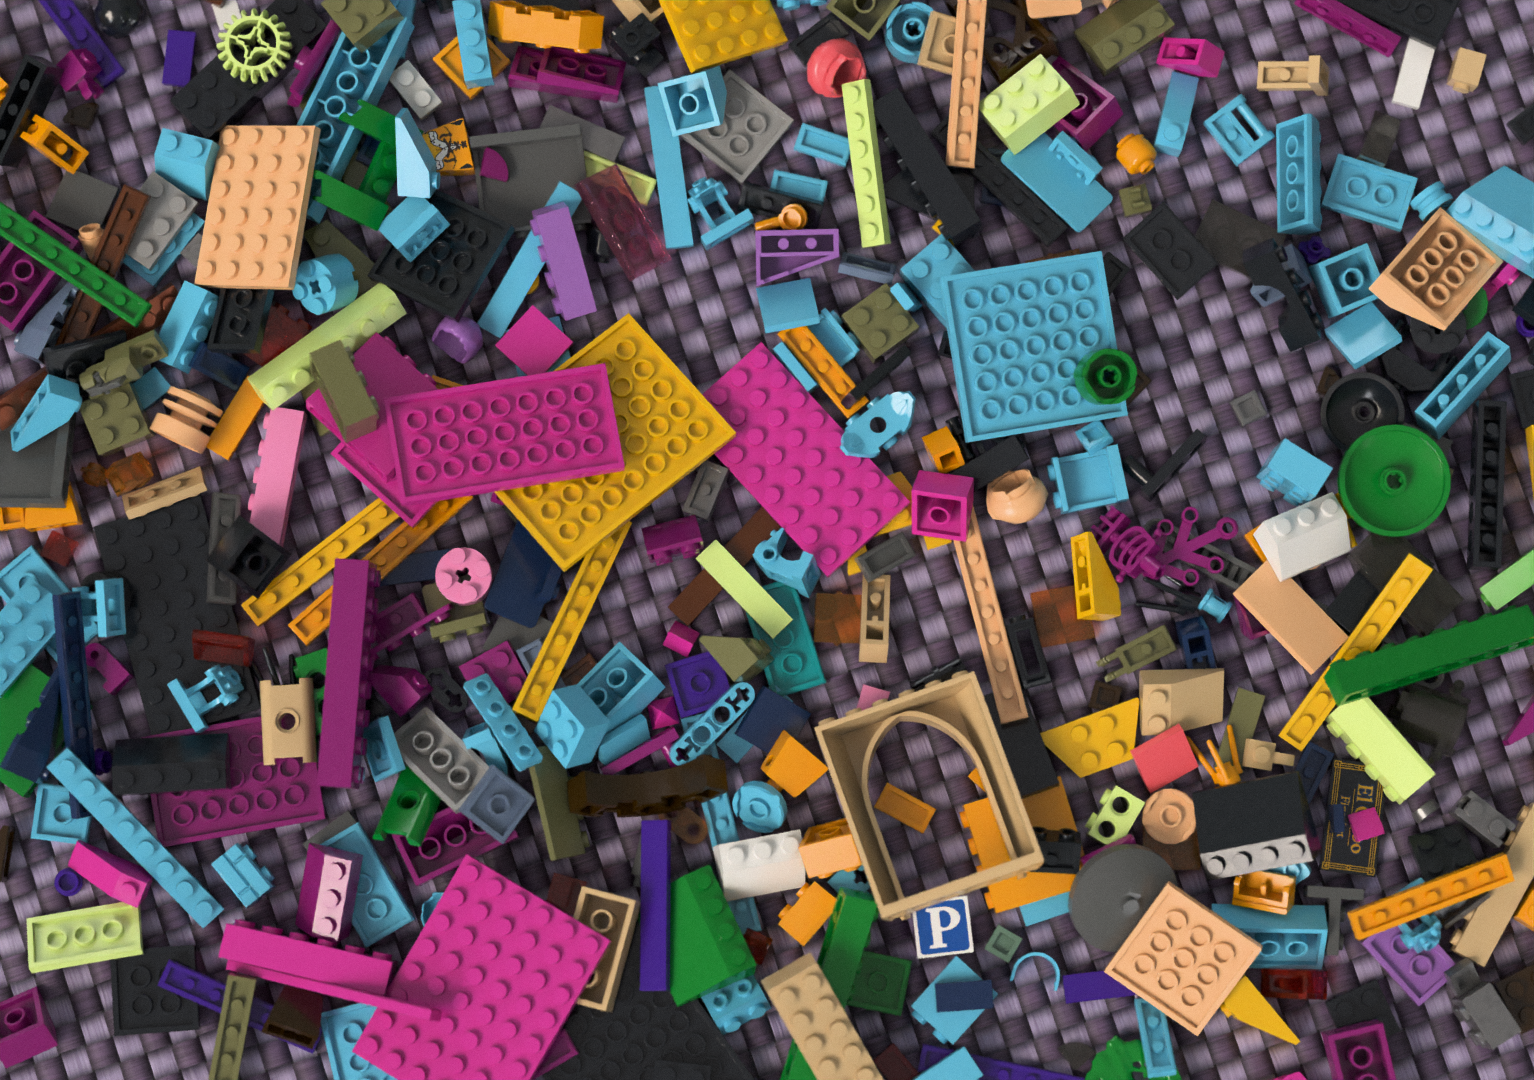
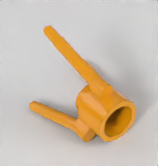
M1227 725L1234 766L1231 765L1230 761L1223 764L1212 740H1207V745L1217 764L1214 770L1191 738L1186 736L1192 751L1211 775L1214 784H1219V786L1242 781L1239 774L1243 773V770L1239 763L1232 725Z

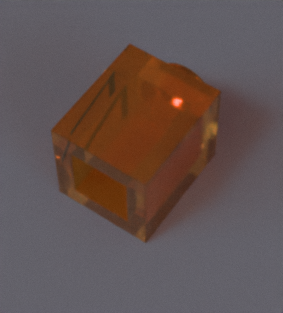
M141 451L112 463L104 473L117 497L146 485L154 476L151 463L148 459L144 458Z

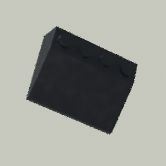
M1299 771L1194 791L1192 793L1199 854L1207 881L1311 862L1322 852Z

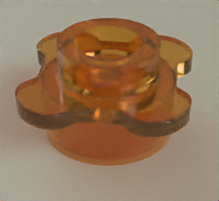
M90 462L86 467H81L80 471L83 472L81 476L87 484L94 487L99 485L107 486L108 483L105 480L108 471L103 466Z

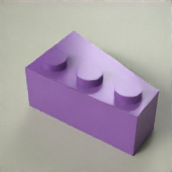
M839 229L755 231L756 286L839 257Z

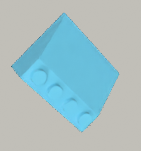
M1504 165L1463 191L1446 212L1498 257L1534 279V183Z

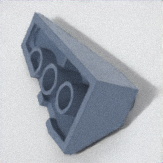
M68 282L31 319L24 330L18 332L14 340V351L45 366L43 349L56 345L58 336H60L61 329L66 322L65 320L79 289Z

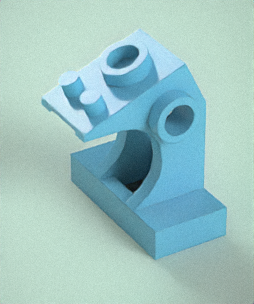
M703 177L692 184L693 188L688 190L690 198L687 199L688 204L695 214L700 212L710 229L709 232L700 236L706 251L754 223V217L749 209L735 215L724 198L728 195V192L721 180L717 182L712 177L709 179ZM718 200L725 214L712 220L705 207Z
M784 528L778 531L773 530L770 533L772 537L769 540L762 541L755 548V552L752 555L756 564L768 578L795 588L800 595L810 598L821 576L814 555L803 551L800 559L795 561L786 560L781 557L788 536H786Z
M123 578L95 580L96 592H89V587L87 586L72 588V592H81L83 627L91 626V621H96L98 623V637L126 634Z
M218 664L205 672L206 679L188 689L177 678L167 684L196 733L200 734L209 728L203 715L221 704L226 707L239 699L237 694L244 690L239 674L230 665L221 668ZM215 683L221 695L207 703L201 690Z
M482 722L466 729L463 737L466 748L479 750L484 755L486 764L489 767L492 764L508 776L509 761L503 747L487 723Z
M1422 877L1415 879L1396 893L1422 884L1424 880ZM1434 914L1419 917L1422 923L1412 930L1406 923L1398 925L1402 932L1400 938L1408 949L1413 947L1417 953H1420L1424 949L1426 951L1433 949L1439 943L1442 925Z

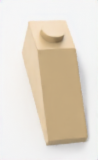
M863 575L859 662L887 663L891 575H881L869 583Z

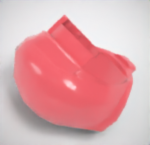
M843 38L831 39L821 43L811 54L807 63V79L812 90L817 94L831 98L843 97L841 84L867 79L865 62L855 44Z

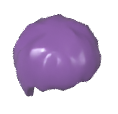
M462 316L459 322H456L448 317H444L435 329L432 342L445 351L447 355L461 364H465L472 360L482 348L483 337L479 324L473 319Z

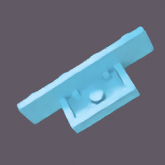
M485 673L465 682L464 690L516 769L523 771L542 762L543 756L490 676Z

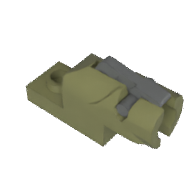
M155 329L105 350V360L87 368L85 372L81 373L79 378L83 390L88 392L91 400L109 394L123 385L142 378L143 367L167 357L168 348Z

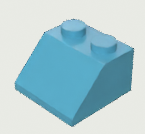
M720 66L692 74L676 76L658 83L673 137L723 124L727 90Z
M162 128L154 154L155 173L188 196L208 201L215 161L220 146L213 140Z

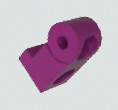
M91 643L85 647L87 665L96 668L107 679L102 686L109 694L115 696L135 677L107 647L99 643Z

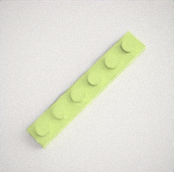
M870 79L844 83L841 85L862 248L891 244Z

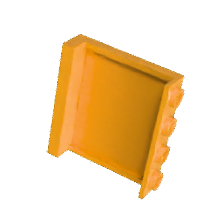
M1061 776L1057 777L1059 786L1022 799L1032 827H1043L1047 830L1058 831L1062 828H1069L1078 832ZM988 798L962 805L963 811L959 812L963 828L969 827L972 838L967 839L971 854H977L980 865L975 866L977 873L1011 861ZM1081 844V856H1080V858L1083 857V856H1085L1084 851H1083V848H1082V844ZM1080 859V867H1079V870H1080V869L1082 868V866H1083L1081 859ZM1026 872L1027 876L1018 880L1014 876L987 886L988 892L984 893L988 909L993 908L995 913L1006 911L1069 892L1077 874Z

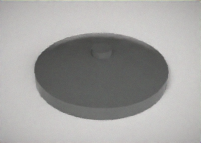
M1121 844L1097 853L1082 866L1070 888L1068 910L1073 926L1090 945L1100 950L1117 952L1166 883L1170 881L1178 887L1172 868L1157 852L1142 845Z

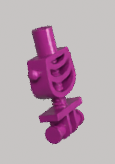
M1111 505V509L1105 516L1101 515L1099 517L1102 521L1099 527H1096L1094 524L1091 526V532L1096 541H1098L1097 543L1103 555L1111 547L1109 560L1120 571L1116 576V581L1118 583L1123 582L1125 575L1136 579L1143 570L1154 579H1160L1165 574L1167 567L1155 558L1161 550V547L1155 540L1163 535V531L1156 529L1150 535L1141 526H1134L1124 531L1132 521ZM1108 526L1109 529L1104 533L1103 530Z

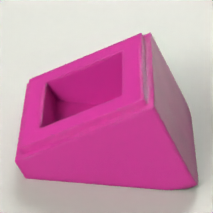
M1375 807L1347 815L1355 842L1385 834Z

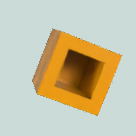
M947 426L922 437L928 456L938 473L945 474L965 465L958 443Z

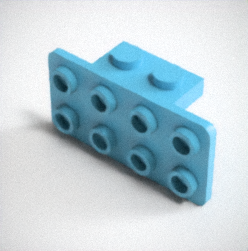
M1063 130L1054 140L1044 132L1016 155L1008 149L1001 157V162L1076 232H1082L1113 200L1112 195L1095 180L1103 169L1097 159L1087 154L1078 145V142L1072 136H1068Z

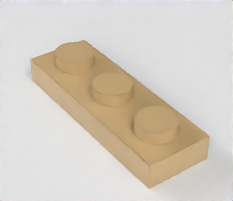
M199 466L122 495L125 513L129 520L138 516H144L151 511L171 506L173 503L183 499L195 497L207 491L204 473Z

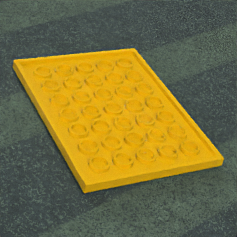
M629 313L554 370L559 371L606 364L625 471L494 492L563 572L567 571L736 437V432Z

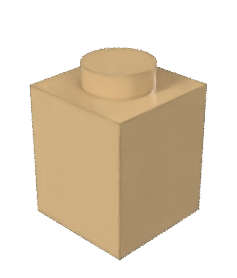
M1460 47L1454 55L1446 85L1453 86V90L1460 93L1473 92L1479 84L1486 54Z

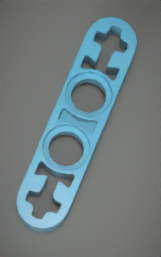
M746 682L734 683L671 746L669 750L671 761L679 766L700 756L751 705L755 698L753 687ZM737 688L742 690L747 688L746 696L748 699L746 701L738 700L734 705L738 706L739 709L735 712L732 705L725 702V699L729 697L730 701H733L738 695L736 692ZM720 706L727 707L730 713L729 718L725 722H718L714 717L715 710ZM699 726H706L709 729L710 736L705 742H699L695 739L694 733ZM689 736L692 743L699 746V749L695 752V749L691 747L686 753L688 759L685 761L681 758L677 761L678 753L676 749L678 747L685 749L689 745L685 739Z

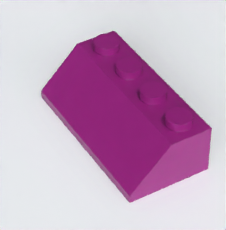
M450 807L434 815L421 847L409 845L406 839L407 836L392 835L415 885L419 887L459 868L466 854L477 859L521 838L517 828H515L505 843L501 844L461 812L456 814Z

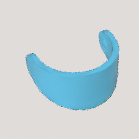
M1029 952L1016 960L1011 970L1010 981H1013L1015 971L1021 961L1030 956H1041L1047 959L1055 970L1056 976L1053 990L1057 991L1060 971L1053 958L1041 952Z

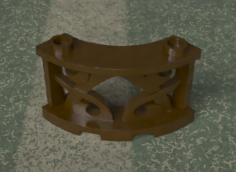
M944 0L951 16L956 17L958 0ZM987 0L985 30L990 20L989 9L999 10L1015 17L1013 43L1000 37L984 39L983 61L985 60L987 71L999 85L1003 84L1038 55L1041 54L1045 59L1052 55L1054 57L1059 55L1056 46L1059 42L1056 35L1050 29L1047 31L1037 18L1032 19L1029 17L1024 0H1011L1013 4L1004 0ZM1025 22L1031 31L1025 32ZM1030 40H1039L1043 46L1029 55L1020 50L1021 46L1028 50L1034 49L1035 46L1030 44ZM996 44H1000L1009 49V52L1002 48V53L997 54L994 52L993 47ZM1017 56L1021 58L1020 61L1009 67Z

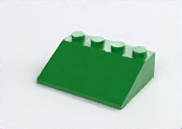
M710 865L671 882L670 993L676 1006L679 1007L755 974L757 966ZM640 907L639 915H638V918H637V921H638L639 925H640V917H641V907Z

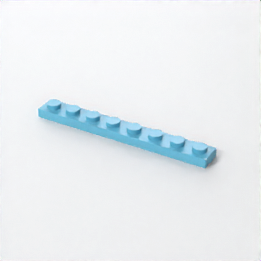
M68 746L46 766L203 929L224 910V907L113 795L106 785Z

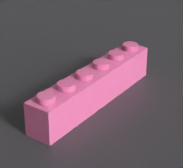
M277 407L273 411L270 410V413L266 412L263 428L267 429L265 440L261 439L259 444L258 456H262L260 467H256L254 471L253 483H257L255 494H251L249 498L248 510L252 512L248 522L283 547L308 415L304 411Z

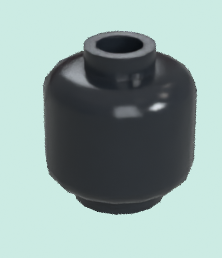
M596 222L595 226L588 229L585 251L589 255L594 256V262L608 264L610 259L620 256L623 233L617 229L618 225Z

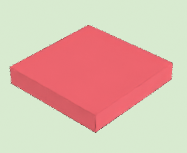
M1179 723L1130 751L1145 787L1150 794L1199 767L1183 728Z

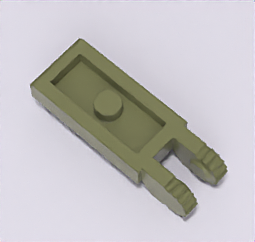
M1164 624L1115 649L1114 653L1096 661L1098 667H1103L1112 660L1119 658L1123 668L1108 673L1104 677L1107 683L1125 673L1128 675L1177 650V647Z

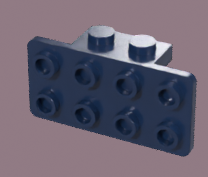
M517 520L484 602V608L522 626L533 628L537 624L544 604L550 601L551 598H556L561 584L558 583L561 573L565 574L566 571L563 572L519 520Z

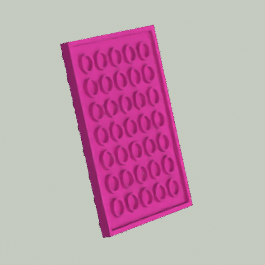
M466 854L385 995L440 1009L443 1011L441 1020H427L377 1007L352 1052L397 1080H532L612 940L471 855Z

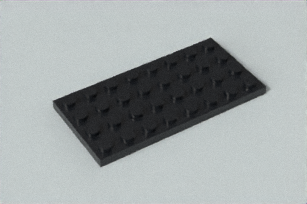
M202 496L173 503L171 506L159 508L141 517L138 516L130 520L128 517L94 526L105 571H115L121 574L126 579L130 588L131 602L125 614L126 634L123 635L151 735L193 728L167 684L177 678L188 689L206 679L205 672L218 664L221 668L230 665L239 674L244 690L237 694L239 699L226 707L221 704L203 715L206 723L209 725L260 710V699L233 605L206 603L208 562L206 558L209 556L210 523ZM215 683L201 690L207 703L221 695Z

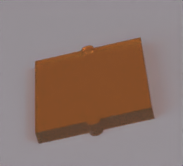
M837 591L835 594L816 593L814 642H829L837 646L840 643L859 644L862 595L842 594L841 591Z

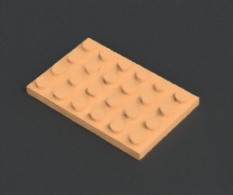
M226 125L222 129L218 145L220 148L214 166L194 285L201 288L294 290L320 128L316 126Z

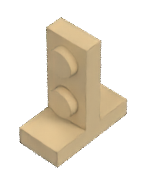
M1320 55L1309 56V61H1258L1257 89L1259 91H1314L1317 96H1328L1330 69Z

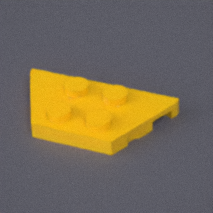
M1135 697L1040 732L1044 745L1080 778L1133 759L1130 751L1135 746L1139 699Z

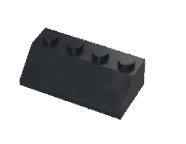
M229 733L116 740L112 762L113 795L130 796L231 789Z

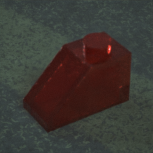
M1262 969L1261 995L1270 998L1327 1000L1328 971Z

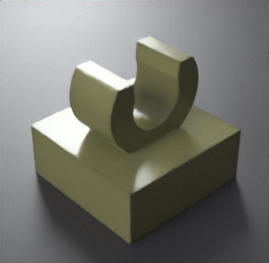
M1146 183L1118 191L1125 218L1152 211Z

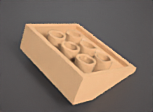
M1440 207L1368 289L1390 308L1444 331L1503 263V260Z

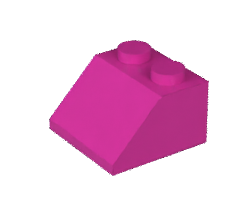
M919 470L912 488V534L966 542L974 500V478Z

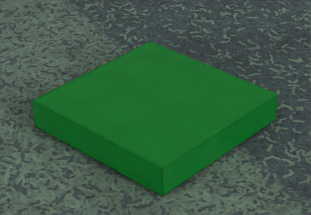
M863 950L861 956L863 959L862 969L859 974L855 975L853 982L854 994L852 999L847 1001L846 1005L901 1016L912 960Z

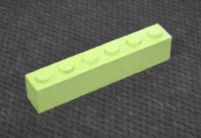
M378 283L253 373L247 380L258 397L273 411L314 381L310 372V352L341 339L344 347L349 346L353 353L363 346L376 332L379 334L407 314L396 294L386 285Z

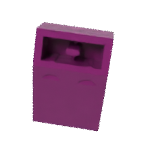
M696 515L641 528L650 563L656 562L657 566L672 563L673 557L683 555L684 559L697 557L700 555L699 551L704 550Z

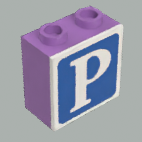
M958 896L911 913L916 957L918 959L974 952L967 896Z

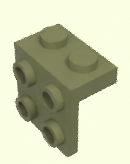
M469 574L459 576L461 579L460 583H463L464 580H471ZM436 583L425 585L422 588L428 615L452 603L440 592ZM483 601L470 606H459L452 603L455 608L448 611L451 616L438 624L434 620L431 621V627L429 628L432 638L435 641L440 640V643L453 641L456 639V635L467 633V636L484 632L483 628L489 626Z

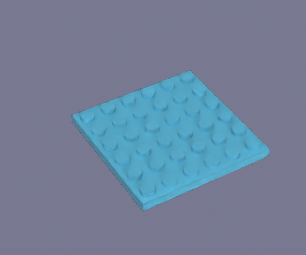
M1102 251L939 277L965 443L1128 416L1126 400L1110 405H1095L1085 400L1077 390L1073 374L1079 361L1089 352L1106 348L1117 349ZM1103 372V380L1104 382H1107L1106 378L1107 376H1109V373Z

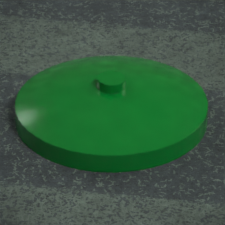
M1386 425L1365 432L1348 447L1339 465L1337 484L1339 496L1345 510L1359 526L1377 535L1400 537L1423 530L1440 515L1449 497L1451 475L1444 453L1428 435L1409 426Z

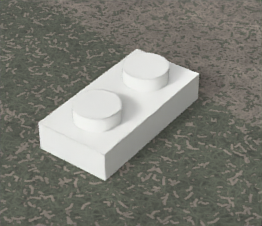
M409 60L393 71L389 79L390 83L421 121L443 105L439 97Z

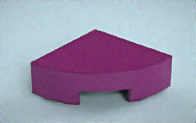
M488 147L484 149L479 175L506 182L508 180V168L504 159L495 150Z

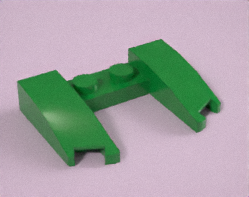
M358 99L357 103L362 108L351 117L346 112H343L338 119L380 141L375 155L358 190L319 170H314L313 178L321 179V196H312V199L366 228L378 231L389 208L385 202L397 178L396 116L362 99Z

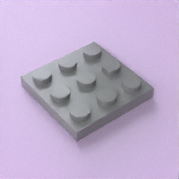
M729 69L723 77L727 90L723 124L679 136L743 185L744 181L750 177L794 123V120Z

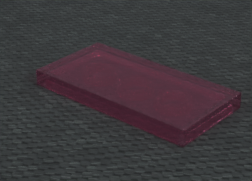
M617 164L574 185L630 282L671 260L669 253Z

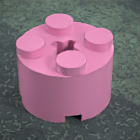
M465 547L454 548L440 559L435 573L436 584L440 592L450 602L459 606H470L483 601L487 597L494 580L493 570L487 559L480 552ZM468 570L471 580H464L463 583H460L461 579L458 575Z

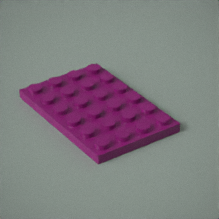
M292 714L285 715L281 720L282 727L285 730L293 728L295 717ZM261 716L208 725L209 728L200 734L191 728L141 737L154 738L229 733L231 789L150 794L157 839L165 847L327 819L322 787L317 785V762L303 763V757L277 758L276 765L263 764Z

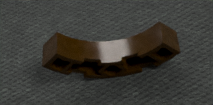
M704 754L688 763L656 772L643 771L640 774L607 775L594 773L593 771H582L567 782L570 813L601 817L603 812H617V818L656 815L685 809L686 803L697 799L701 803L707 802L728 792L725 760Z

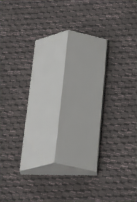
M426 706L398 729L394 735L403 762L457 814L459 813V808L489 769V766L471 748L467 749L464 742Z

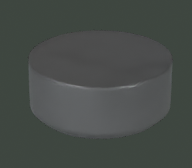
M1430 799L1412 814V817L1419 824L1436 811L1440 805L1435 799Z

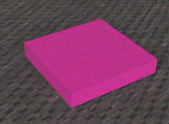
M532 305L495 346L526 375H534L548 372L574 343Z

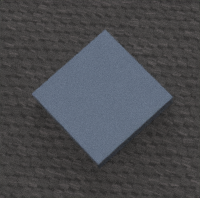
M491 764L458 811L499 843L504 844L536 798Z

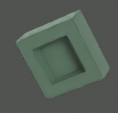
M998 924L984 949L1009 963L1022 938Z

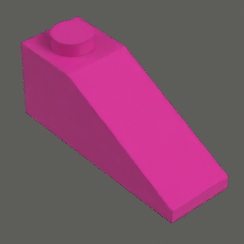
M79 839L67 865L109 896L136 908L146 898L154 879L145 868Z

